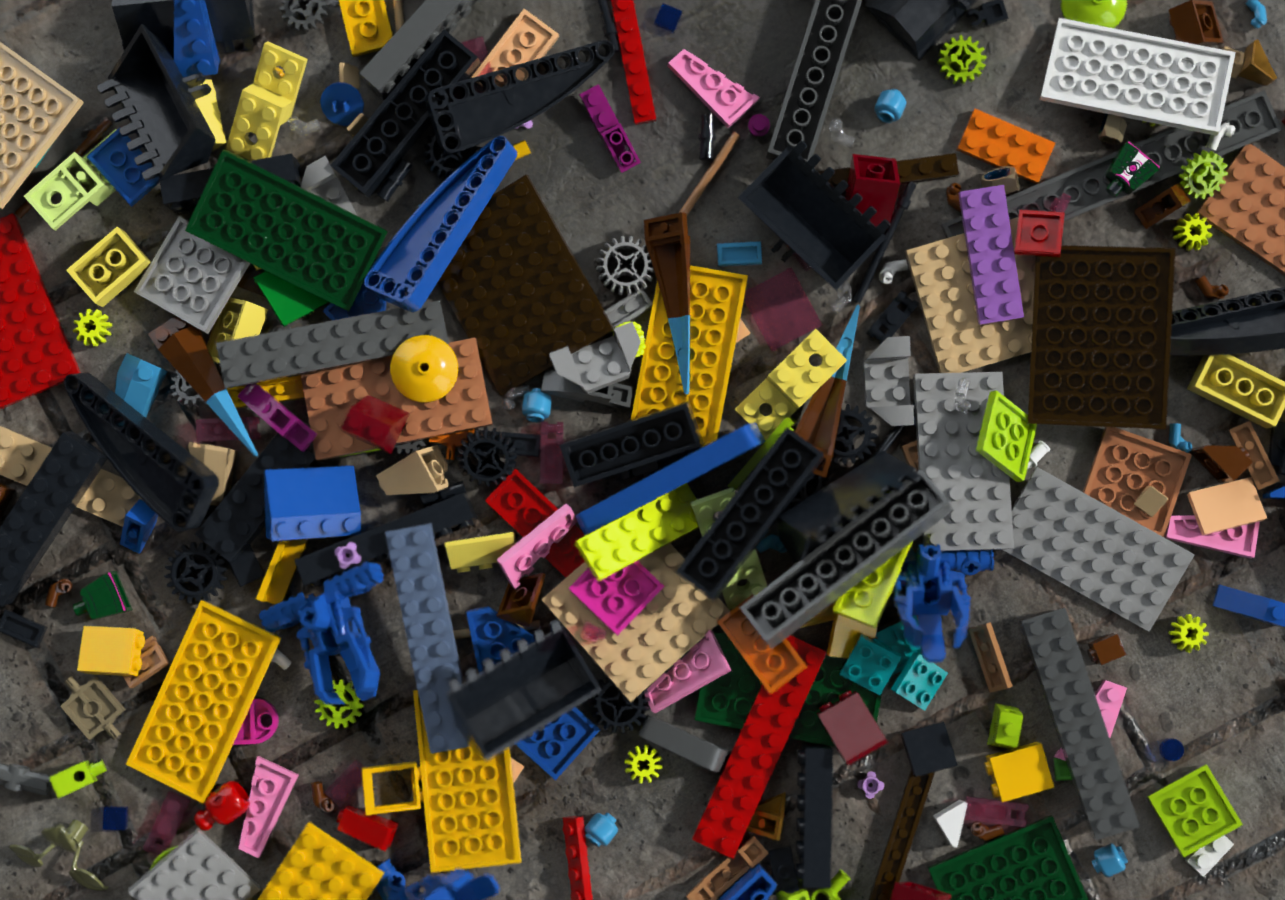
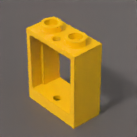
M415 761L361 767L366 815L421 809L420 803L424 802L423 789H419L418 780H422L421 767H417ZM410 769L413 801L375 806L372 773Z

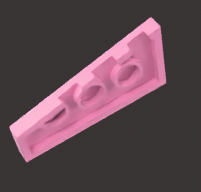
M685 49L667 65L727 128L760 99L754 93L752 95L744 90V87L740 84H735L725 78V75L721 72L714 71L708 67L707 63Z
M567 504L556 510L554 514L497 559L508 582L515 590L520 586L518 581L525 574L529 576L535 569L532 566L540 557L545 558L549 553L551 545L554 542L558 543L576 524L577 520L572 508Z
M1195 515L1171 516L1164 538L1252 559L1255 557L1260 522L1202 536Z
M709 630L705 637L698 644L696 643L682 659L677 660L667 673H663L647 689L648 692L644 695L650 698L648 704L651 711L657 713L731 671L714 632Z
M1103 680L1095 696L1109 737H1111L1127 688ZM1060 748L1054 757L1066 761L1062 748Z
M257 756L250 798L248 799L250 806L244 820L239 849L260 858L299 774Z

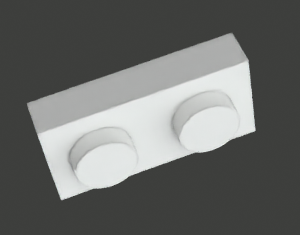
M1224 835L1191 853L1185 861L1204 877L1234 844Z

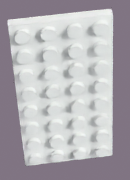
M1059 18L1040 100L1218 136L1236 52Z

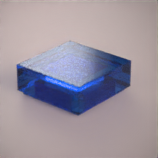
M662 3L654 25L675 33L683 11Z
M105 806L103 809V830H127L128 806Z

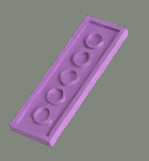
M1004 185L958 192L978 325L1024 318Z

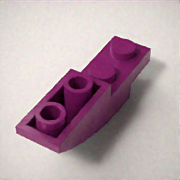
M598 84L579 94L594 127L620 172L623 173L640 164L641 162L621 123L619 124L600 85Z
M257 383L246 385L237 396L274 430L303 452L318 435Z

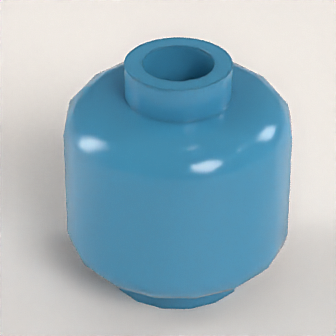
M899 90L882 91L874 108L878 119L885 123L898 121L906 107V99Z
M540 388L532 389L523 397L522 414L530 422H543L544 419L550 416L552 398L547 393L541 392Z
M607 812L604 815L601 813L594 814L585 826V832L587 833L585 837L597 847H600V845L607 846L618 832V828L615 825L617 820Z
M1112 843L1097 849L1094 852L1095 859L1092 860L1096 872H1102L1106 877H1111L1124 871L1126 868L1125 863L1128 862L1120 846L1116 847Z

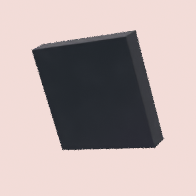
M944 722L900 734L914 778L958 765Z

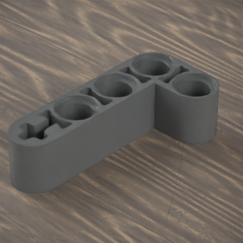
M646 715L647 717L639 731V736L707 769L716 772L722 771L730 750L715 743L707 742L652 715Z

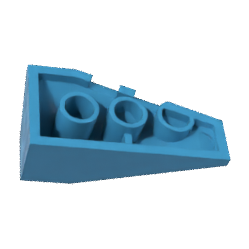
M126 353L117 372L115 394L146 418L168 371Z

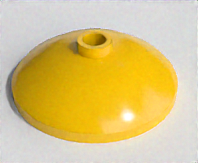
M418 335L407 339L399 345L393 354L390 372L395 387L402 395L416 402L427 403L439 400L450 392L458 376V362L451 347L443 340L434 336ZM423 363L429 366V369L426 372H423L420 369V366Z

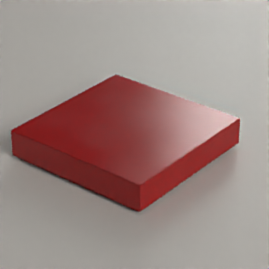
M1019 210L1014 254L1060 257L1065 212Z

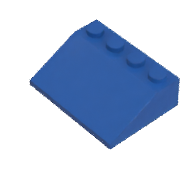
M354 465L264 470L266 537L271 541L361 534V511Z

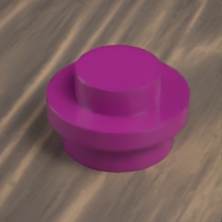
M761 114L751 117L748 123L750 133L757 137L766 135L770 129L769 119Z

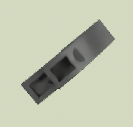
M545 370L541 392L582 403L588 400L628 410L631 404L633 387L615 383L587 394L579 385L558 375L556 370Z

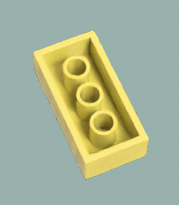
M1230 354L1203 355L1187 388L1266 429L1276 427L1285 408L1284 381Z

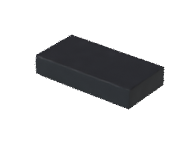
M8 609L4 610L0 619L1 633L36 648L40 646L48 628Z

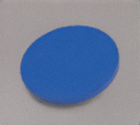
M333 83L321 95L320 104L324 115L337 125L348 126L360 113L363 114V98L360 92L348 83Z

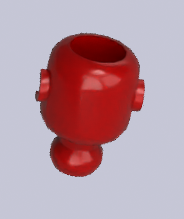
M227 781L221 786H217L205 800L206 809L198 811L194 816V821L202 831L210 830L215 822L220 825H228L248 810L250 806L249 796L239 783Z

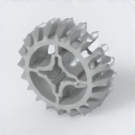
M621 236V243H618L613 238L612 243L614 246L606 243L605 248L608 251H599L600 255L604 258H597L596 261L603 265L596 267V271L604 272L598 278L599 280L607 279L603 283L604 287L612 284L610 288L612 293L617 287L619 288V295L623 294V289H627V295L630 296L631 288H634L636 293L640 292L638 285H641L644 289L647 288L644 280L651 282L652 277L648 273L654 274L655 271L654 268L649 267L653 265L652 261L648 260L650 258L649 252L645 253L647 251L646 244L640 247L641 239H638L636 244H634L633 236L629 237V242H625V237ZM622 249H630L635 251V253H632L629 256H623L620 252L618 253L617 251ZM613 256L618 266L610 275L607 265L610 257ZM640 257H642L645 265L641 276L634 268L635 263ZM621 261L624 262V263H626V264H627L628 262H631V264H630L631 271H630V269L628 270L627 268H624L623 270H622V269L620 270V268H622ZM627 275L635 281L624 283L616 279Z

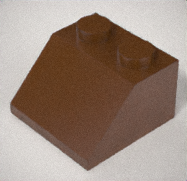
M1189 0L1169 9V22L1174 28L1175 41L1206 47L1224 43L1212 1Z
M1205 445L1192 448L1190 452L1219 483L1235 481L1253 463L1249 458L1250 454L1244 448H1239L1238 446Z

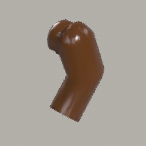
M952 183L946 190L947 202L949 206L961 213L958 195L961 186L958 183Z
M61 579L51 584L45 605L56 607L59 596L72 589L71 582L68 579Z
M975 821L970 827L972 834L984 841L1004 834L1000 823L988 827L980 821Z

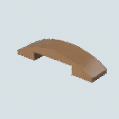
M755 836L751 837L738 847L733 859L727 856L686 897L689 900H717L719 895L750 868L756 866L769 853Z

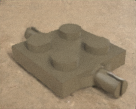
M73 676L69 677L64 683L67 684L73 693L60 707L88 740L93 739L104 730L107 731L113 740L118 738L121 733L115 728L113 723L126 709L98 676H94L88 683L81 686L75 681Z

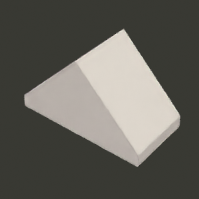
M960 799L933 815L948 843L956 848L968 804Z

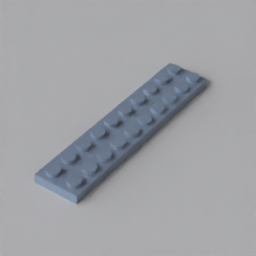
M428 523L387 531L385 534L430 752L437 753L470 747L455 724L451 705L447 698V693L450 692L449 681L456 678L459 685L464 684L432 525Z

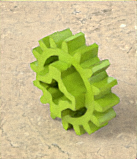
M960 35L958 41L952 37L950 44L945 42L943 45L944 50H940L938 54L940 57H943L938 60V64L943 65L940 73L946 71V80L952 77L954 84L957 80H960L961 84L964 85L966 79L969 82H973L974 76L979 77L981 75L980 70H984L986 66L981 62H984L987 56L981 55L984 47L978 49V40L972 43L970 36L967 40H964L963 36ZM956 48L955 54L948 56L949 52ZM976 64L975 68L968 72L969 66Z
M1202 150L1201 155L1195 152L1193 155L1194 159L1187 158L1188 165L1181 166L1184 173L1179 174V177L1183 179L1179 184L1187 194L1195 199L1197 197L1205 199L1206 194L1212 197L1213 191H1220L1219 185L1226 183L1223 180V176H1227L1228 172L1223 169L1227 167V164L1223 162V157L1213 151L1208 153Z
M340 679L339 684L332 680L333 687L336 689L335 692L348 705L339 709L338 705L325 704L321 699H318L314 703L319 704L320 708H317L315 712L323 714L319 719L321 721L326 718L327 726L334 723L335 728H339L342 723L344 728H346L349 724L348 721L351 723L356 722L354 716L362 715L358 709L363 708L365 704L359 703L360 699L356 696L355 689L351 688L353 685L352 681L345 685L344 679ZM346 691H348L352 695L353 700L349 699V697L346 695ZM326 707L333 712V716L328 713ZM347 709H353L348 717L343 718L344 712Z

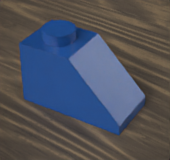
M141 499L125 515L120 545L138 554L142 552L156 525L158 517Z

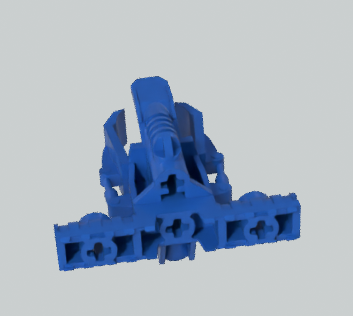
M919 544L915 553L912 546L910 547L893 587L895 592L894 606L898 609L900 619L904 624V638L913 647L921 648L922 657L927 662H942L946 656L941 615H948L951 610L957 629L953 648L959 647L965 639L971 597L967 595V586L964 580L965 574L974 575L979 571H993V550L941 551L940 544L924 547L922 544ZM901 586L905 587L906 595L899 596ZM912 616H918V625Z
M365 562L360 567L356 566L343 572L341 576L333 577L331 581L329 579L324 581L325 593L317 597L312 593L308 595V598H305L303 592H301L296 597L288 598V601H281L271 606L267 611L266 609L262 610L259 614L262 626L270 633L298 624V621H301L304 627L297 632V638L300 639L306 658L304 667L309 669L314 682L315 694L325 704H346L340 700L337 692H334L329 656L339 653L350 672L356 696L362 701L376 696L380 671L370 651L369 644L371 639L369 636H366L360 608L351 607L348 597L366 593L377 583L383 582L384 575L381 571V565L378 563ZM308 639L311 640L314 646V649L310 651Z
M390 858L375 866L384 872V875L375 887L382 900H486L497 895L499 892V886L494 877L487 873L474 878L470 872L457 868L448 875H428L420 882H415L406 888L404 876L396 871L394 865L392 866ZM422 886L425 890V892L423 893L419 891V889H421Z

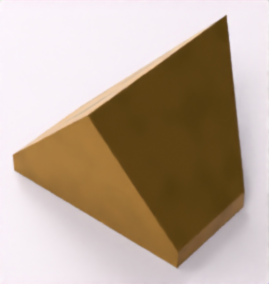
M1257 39L1247 46L1243 68L1238 76L1267 86L1275 81L1277 77Z
M786 792L759 803L747 827V831L774 840H780Z

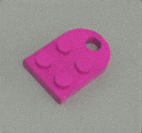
M254 698L233 745L258 744L270 739L274 735L278 727L279 717L275 707L265 699ZM264 714L272 717V724L269 727H265L261 723V717Z

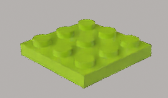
M997 390L991 391L976 451L1016 482H1022L1025 480L1037 424H1029L1028 415Z
M1207 764L1147 796L1148 801L1183 858L1243 825Z

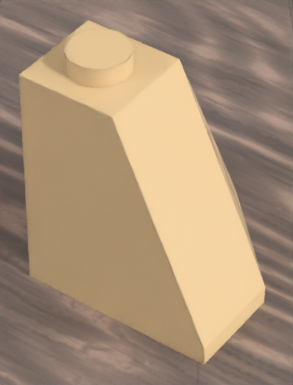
M189 442L190 454L218 476L219 486L210 504L218 506L231 490L238 451Z
M438 445L415 451L379 473L376 477L379 480L380 488L386 495L435 493L448 487V480L444 479V473L448 471V464Z

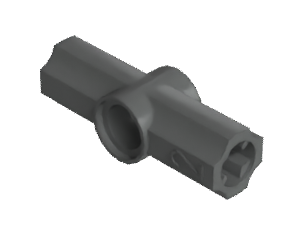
M0 763V784L4 785V788L14 791L25 790L45 796L49 794L52 788V783L49 779L51 775L31 771L29 767L23 765Z

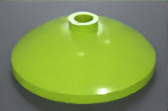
M1061 0V10L1065 19L1109 28H1115L1121 22L1127 8V0Z

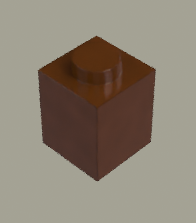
M1111 633L1087 643L1090 648L1087 650L1091 661L1098 665L1106 664L1126 655L1118 634Z

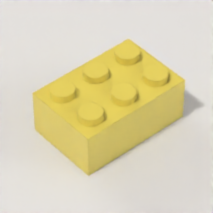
M116 227L66 271L95 304L104 307L146 271L151 261L125 231Z

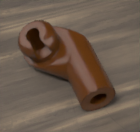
M1205 275L1195 281L1207 298L1220 300L1229 292L1226 285H1211Z
M322 782L311 783L314 805L324 812H332L335 808V802L323 792Z

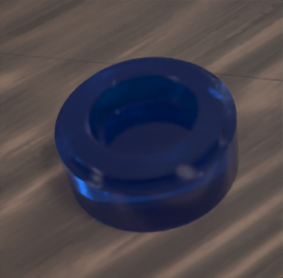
M1167 738L1160 744V754L1166 760L1177 761L1184 754L1183 744L1177 739Z

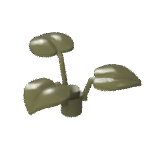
M72 820L66 831L62 824L54 828L44 829L42 835L51 845L41 854H35L31 849L21 845H9V848L20 860L33 867H42L43 862L40 859L55 846H59L66 852L75 853L71 866L72 870L69 871V874L78 884L98 891L109 888V886H104L89 871L77 867L80 849L84 843L81 839L88 830V827L78 820Z

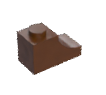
M1178 183L1136 209L1135 213L1147 229L1191 201Z

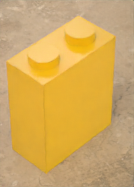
M84 626L77 671L85 674L138 677V671L142 666L140 658L141 648L145 644L144 632L135 628Z
M1033 742L986 756L987 762L984 763L987 775H991L993 784L990 785L994 798L997 797L1001 802L1054 788L1042 743Z

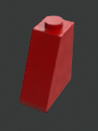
M349 805L344 810H340L336 823H339L337 830L383 851H386L392 845L399 825L397 822L375 814L366 815L365 811Z

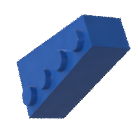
M174 0V62L183 78L198 73L203 75L218 74L220 59L205 0Z
M758 863L746 872L718 900H768L777 884L774 878Z

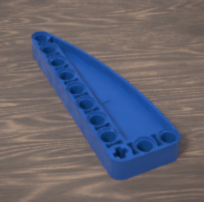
M495 137L465 161L438 186L396 233L364 279L365 286L378 298L409 312H416L423 306L517 157L516 149L506 137Z
M756 422L747 424L575 515L576 520L586 536L685 483L688 484L764 444L765 439Z

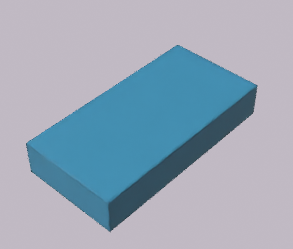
M761 242L717 244L718 267L762 265Z

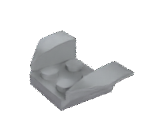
M326 156L306 166L301 188L357 215Z
M633 322L614 328V336L588 345L573 354L570 353L567 346L549 353V356L558 375L579 385L583 391L589 394L629 378L641 341Z
M910 336L887 337L863 363L865 407L874 411L891 426L914 425L913 405H910L908 358L911 356Z

